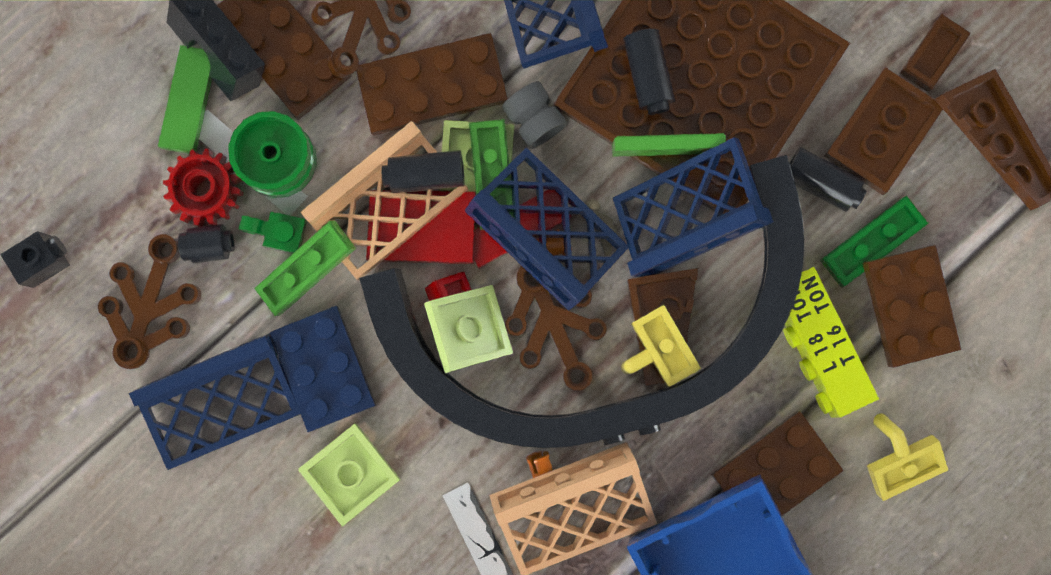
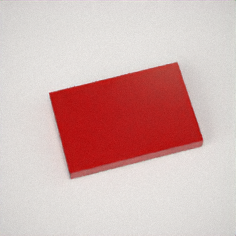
M383 190L382 192H391V190ZM427 191L407 192V194L427 195ZM432 191V196L446 197L452 191ZM464 192L382 262L474 264L476 221L465 212V209L476 196V192ZM369 197V216H374L376 197ZM382 197L380 216L399 218L401 199ZM406 199L405 218L419 219L425 214L426 201ZM431 201V208L439 203V201ZM368 221L367 241L372 240V221ZM379 222L377 241H393L397 237L399 223ZM404 224L403 231H405L412 224ZM367 246V254H366V260H367V261H368L369 258H370V249H371V246ZM377 247L376 254L384 247Z

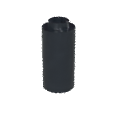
M655 28L644 29L623 38L640 110H648L649 115H656L670 110L669 104L675 102V96L659 30Z
M802 147L798 148L789 162L796 186L845 212L850 207L857 209L866 195L867 190L862 188L864 180Z
M461 150L388 157V165H382L384 187H390L392 194L465 186L462 152Z

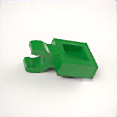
M270 211L268 221L242 215L239 230L249 234L264 236L262 246L265 248L294 253L302 246L307 220Z

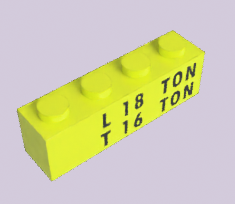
M815 267L803 271L794 305L785 323L786 328L783 329L789 345L792 348L797 347L802 358V361L799 362L800 368L808 381L813 380L819 392L815 394V398L824 414L829 413L831 418H841L879 400V397Z

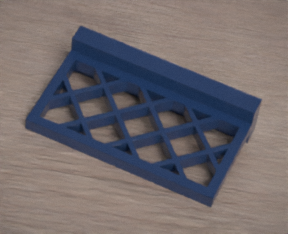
M504 0L523 69L589 46L593 47L594 52L607 48L608 45L594 0H571L564 14L550 9L555 0H545L543 5L530 0ZM525 7L538 12L530 26L518 21ZM545 16L559 21L551 35L538 30ZM567 24L580 30L581 37L569 41L559 38ZM533 36L546 41L540 51L527 55L526 47Z
M735 137L613 197L632 261L627 262L631 276L635 277L659 274L773 223L769 209L762 206L741 143ZM731 151L735 163L728 176L716 171V167L721 155ZM695 168L705 171L698 191L685 186L689 172ZM713 175L727 180L720 200L705 195ZM664 183L674 186L667 205L654 200L660 185ZM735 184L744 187L749 203L738 208L727 204ZM682 190L695 195L688 215L675 209ZM636 197L644 201L637 219L629 215L626 202ZM703 199L717 205L712 219L706 223L696 219ZM652 205L665 210L658 229L645 224ZM725 209L729 210V212L723 214ZM672 214L686 220L680 235L675 237L665 233ZM693 224L698 225L697 227L692 229ZM644 228L654 233L655 236L650 248L641 252L638 239Z
M527 147L488 186L481 190L465 209V212L568 311L587 295L588 291L629 248L607 224ZM523 161L535 171L536 182L518 181L517 167ZM511 174V181H504ZM496 188H512V205H500L490 194ZM518 189H536L537 206H520ZM543 189L555 190L561 196V207L544 206ZM520 213H538L539 231L526 230L520 224ZM544 213L562 214L563 231H545ZM569 214H580L587 221V232L570 231ZM546 238H564L565 256H553L546 248ZM571 238L588 239L589 256H572ZM595 239H606L616 251L610 257H597ZM572 263L590 264V279L584 285L573 275ZM597 263H604V264L597 270Z
M270 333L128 393L134 407L139 406L167 470L300 415ZM269 358L275 371L270 384L251 377L255 364ZM249 366L246 374L238 372V370ZM230 374L243 379L237 397L218 391L222 377ZM277 378H278V380H279V383H280L282 389L279 388V387L274 386L275 383H276ZM215 380L213 388L205 386V384ZM248 382L268 389L261 407L241 400ZM196 388L210 394L203 411L184 404L190 390ZM272 391L286 396L291 410L281 414L266 410L265 407ZM181 395L179 402L171 399L173 397ZM215 396L234 403L227 421L208 414ZM159 403L175 407L176 410L170 425L156 421L151 407ZM238 406L258 413L253 426L244 428L232 423ZM181 410L201 417L194 435L175 428ZM262 415L270 417V419L260 422ZM205 419L224 426L220 440L210 442L199 437ZM229 429L236 431V433L227 436ZM161 430L167 431L165 438ZM172 434L191 441L186 454L177 458H173L168 447ZM196 443L203 445V447L193 450Z

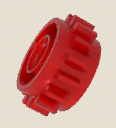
M205 148L202 155L193 149L190 150V156L186 158L178 156V163L175 167H168L167 170L170 172L169 179L163 180V185L168 187V193L163 195L165 200L174 203L169 210L176 215L181 213L180 220L187 224L193 219L194 225L197 227H202L205 221L210 225H217V219L222 217L226 220L230 219L229 212L232 208L239 209L240 206L236 203L237 197L244 196V192L238 188V184L243 180L236 174H233L234 170L230 162L226 163L227 157L219 152L214 157L213 152ZM209 180V191L203 196H198V185L203 181Z

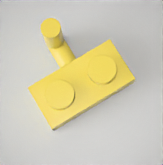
M664 305L631 323L645 350L622 363L621 370L623 373H635L653 362L667 387H670L701 369Z
M880 413L874 417V425L891 440L894 453L867 465L876 494L883 501L948 471L940 441L933 435L908 446L903 430L885 414Z

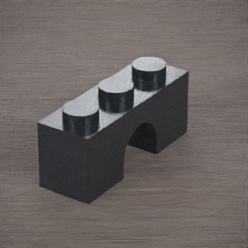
M169 0L166 23L187 49L196 44L203 48L210 62L209 76L230 101L259 87L265 63L213 0Z

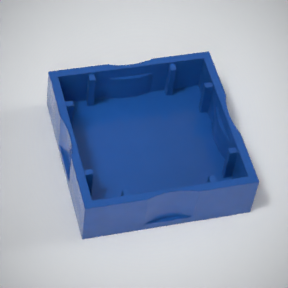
M761 475L749 479L631 537L627 544V549L641 575H813Z

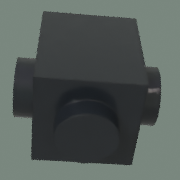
M39 231L0 254L18 285L30 288L37 287L70 266L64 256L67 254V250L61 240L55 235L51 236Z

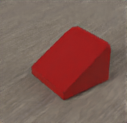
M464 271L435 280L425 287L429 301L472 290Z

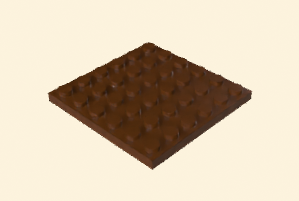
M622 0L603 28L608 47L594 52L591 46L553 106H556L560 112L611 145L616 136L724 133L726 141L734 137L739 139L748 166L777 157L845 53L850 42L784 0ZM651 28L659 30L675 96V102L669 104L670 110L656 115H649L648 110H640L623 40L625 36L631 33ZM731 151L721 155L716 167V171L728 176L735 163ZM699 154L629 157L659 175ZM699 168L691 170L685 186L698 191L705 171ZM713 175L705 195L720 200L727 180ZM735 184L727 204L738 208L747 203L748 197L744 187ZM682 190L692 198H695V195ZM703 199L702 204L715 212L717 205ZM725 209L723 214L729 212V210Z

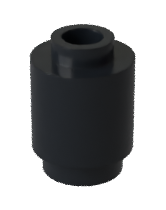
M224 224L188 228L186 232L179 233L178 247L182 260H191L194 264L228 259L230 252L235 250V240L231 230H226Z

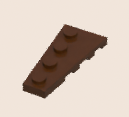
M996 69L934 99L1030 211L1051 201V166Z

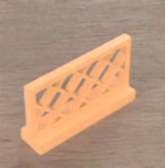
M412 121L300 212L317 232L329 221L347 219V237L353 245L371 246L369 260L359 269L350 260L351 254L342 261L358 281L360 280L359 278L364 277L464 192L468 191L465 185L457 187L446 197L432 196L433 190H427V195L407 194V192L394 194L392 192H382V165H388V157L414 155L421 148H424L427 153H437ZM377 185V191H370ZM363 196L376 197L374 216L355 214L356 202ZM382 197L401 199L399 218L380 216ZM406 199L425 200V214L419 219H406ZM431 201H439V203L431 208ZM350 207L349 214H343ZM354 220L373 222L371 241L352 239ZM379 222L399 223L398 234L393 241H377ZM404 224H412L405 231H403ZM377 247H384L376 254Z
M627 442L490 495L495 517L499 526H501L521 575L531 574L657 524L636 459ZM632 475L633 483L627 494L612 489L616 481ZM592 490L600 493L593 507L578 502L584 493ZM608 496L622 501L615 515L601 510ZM556 504L565 506L559 520L544 516L547 508ZM631 504L643 508L646 514L632 521L623 518ZM573 510L589 514L581 528L567 523ZM523 517L531 520L525 534L510 529L508 524ZM596 517L611 522L607 530L599 534L589 531ZM539 523L554 528L548 541L533 537ZM562 531L577 535L571 545L563 547L555 543ZM528 544L543 549L539 557L524 562L522 554Z

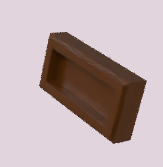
M941 14L899 73L925 91L930 92L971 33Z

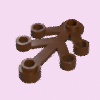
M339 0L331 4L323 1L316 4L313 8L311 17L314 23L319 26H327L333 19L353 12L342 46L334 50L328 58V68L334 76L347 78L357 70L359 59L355 52L367 19L377 38V48L382 54L391 55L400 47L399 36L389 31L375 0ZM385 0L388 6L387 15L390 21L395 24H401L409 18L411 9L407 2L403 0ZM394 7L402 9L404 17L397 16ZM318 9L326 10L329 18H321L318 15ZM384 38H389L393 42V48L385 46ZM341 55H345L350 59V66L341 63Z
M166 234L155 236L149 243L148 252L154 262L142 297L133 281L135 271L131 265L118 262L110 269V278L118 284L134 316L131 329L129 330L121 316L123 303L120 299L106 296L98 303L99 313L106 317L117 339L113 346V358L120 367L125 369L140 368L147 362L151 349L172 338H185L190 332V325L187 320L179 317H173L167 321L165 327L146 336L145 334L151 321L184 304L195 305L201 299L199 287L185 283L178 288L177 292L157 301L169 264L175 262L180 256L178 241ZM170 244L172 252L169 256L164 257L162 249L165 245ZM125 267L127 276L120 280L117 276L118 270ZM188 288H192L194 290V297L187 301L184 298V292ZM113 301L115 303V310L109 314L106 311V305L108 302ZM176 322H181L183 330L180 334L176 335L172 330L173 325ZM132 345H135L138 350L134 358L128 356V349Z
M521 266L517 272V284L521 289V294L513 314L505 322L507 332L512 336H520L526 331L527 323L525 317L534 297L541 312L527 348L523 349L520 353V363L527 369L536 368L540 364V351L547 333L550 331L566 367L563 373L564 383L574 391L586 389L592 381V371L588 365L578 361L563 324L584 332L591 340H600L605 336L607 331L606 324L601 319H588L555 306L548 291L540 283L531 285L528 282L527 278L530 273ZM590 290L587 293L588 300L585 303H578L575 307L584 308L590 304L592 300ZM511 320H521L523 328L519 332H513L509 328ZM592 323L601 325L602 333L599 336L590 334L589 326ZM528 351H532L537 355V361L533 365H528L523 360L524 354ZM574 370H581L584 374V380L579 384L574 383L570 378Z

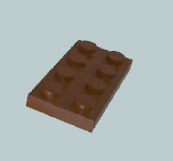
M223 0L217 5L265 63L262 78L297 120H300L352 77L338 78L330 72L328 58L333 52L288 0Z
M491 33L358 65L356 70L370 131L373 136L402 129L411 121L415 125L501 105L508 99Z

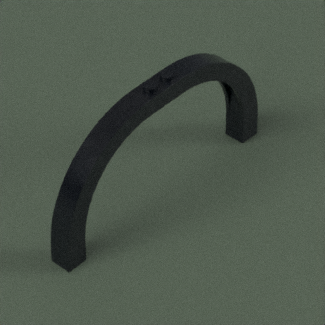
M784 155L749 166L762 206L769 209L773 223L762 227L764 239L763 273L760 288L747 321L736 338L721 355L707 367L676 385L570 414H530L496 405L463 386L449 372L444 373L443 366L426 344L418 328L402 271L397 268L359 278L376 335L388 359L415 394L433 410L454 424L476 435L521 447L559 448L572 447L603 440L604 445H610L625 440V433L638 430L641 436L660 431V424L689 415L715 402L744 380L768 354L781 334L792 311L802 274L805 239L802 210L788 157Z

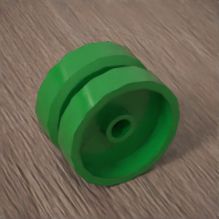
M275 111L257 112L245 118L233 131L228 145L229 162L235 174L256 192L271 198L290 197L302 191L312 180L317 166L316 149L310 137L289 116ZM275 153L276 156L270 159V156Z

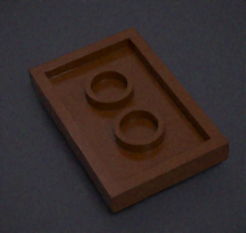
M885 67L877 76L824 157L845 171L864 180L866 185L881 195H885L943 109L932 97Z
M936 245L863 262L888 367L894 368L962 350Z
M796 411L711 475L723 492L761 475L783 516L844 470L800 411Z

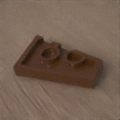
M699 268L628 279L627 286L633 321L635 322L664 305L687 343L694 302L695 283ZM636 333L638 350L640 353L643 350H645V347ZM653 362L642 368L644 386L665 383Z

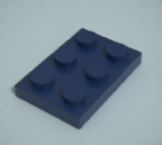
M338 306L331 307L270 332L307 432L315 431L377 406Z

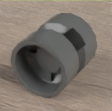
M539 81L523 87L502 105L509 119L515 124H521L519 134L529 149L536 148L560 133L568 123L556 106H548L551 99Z

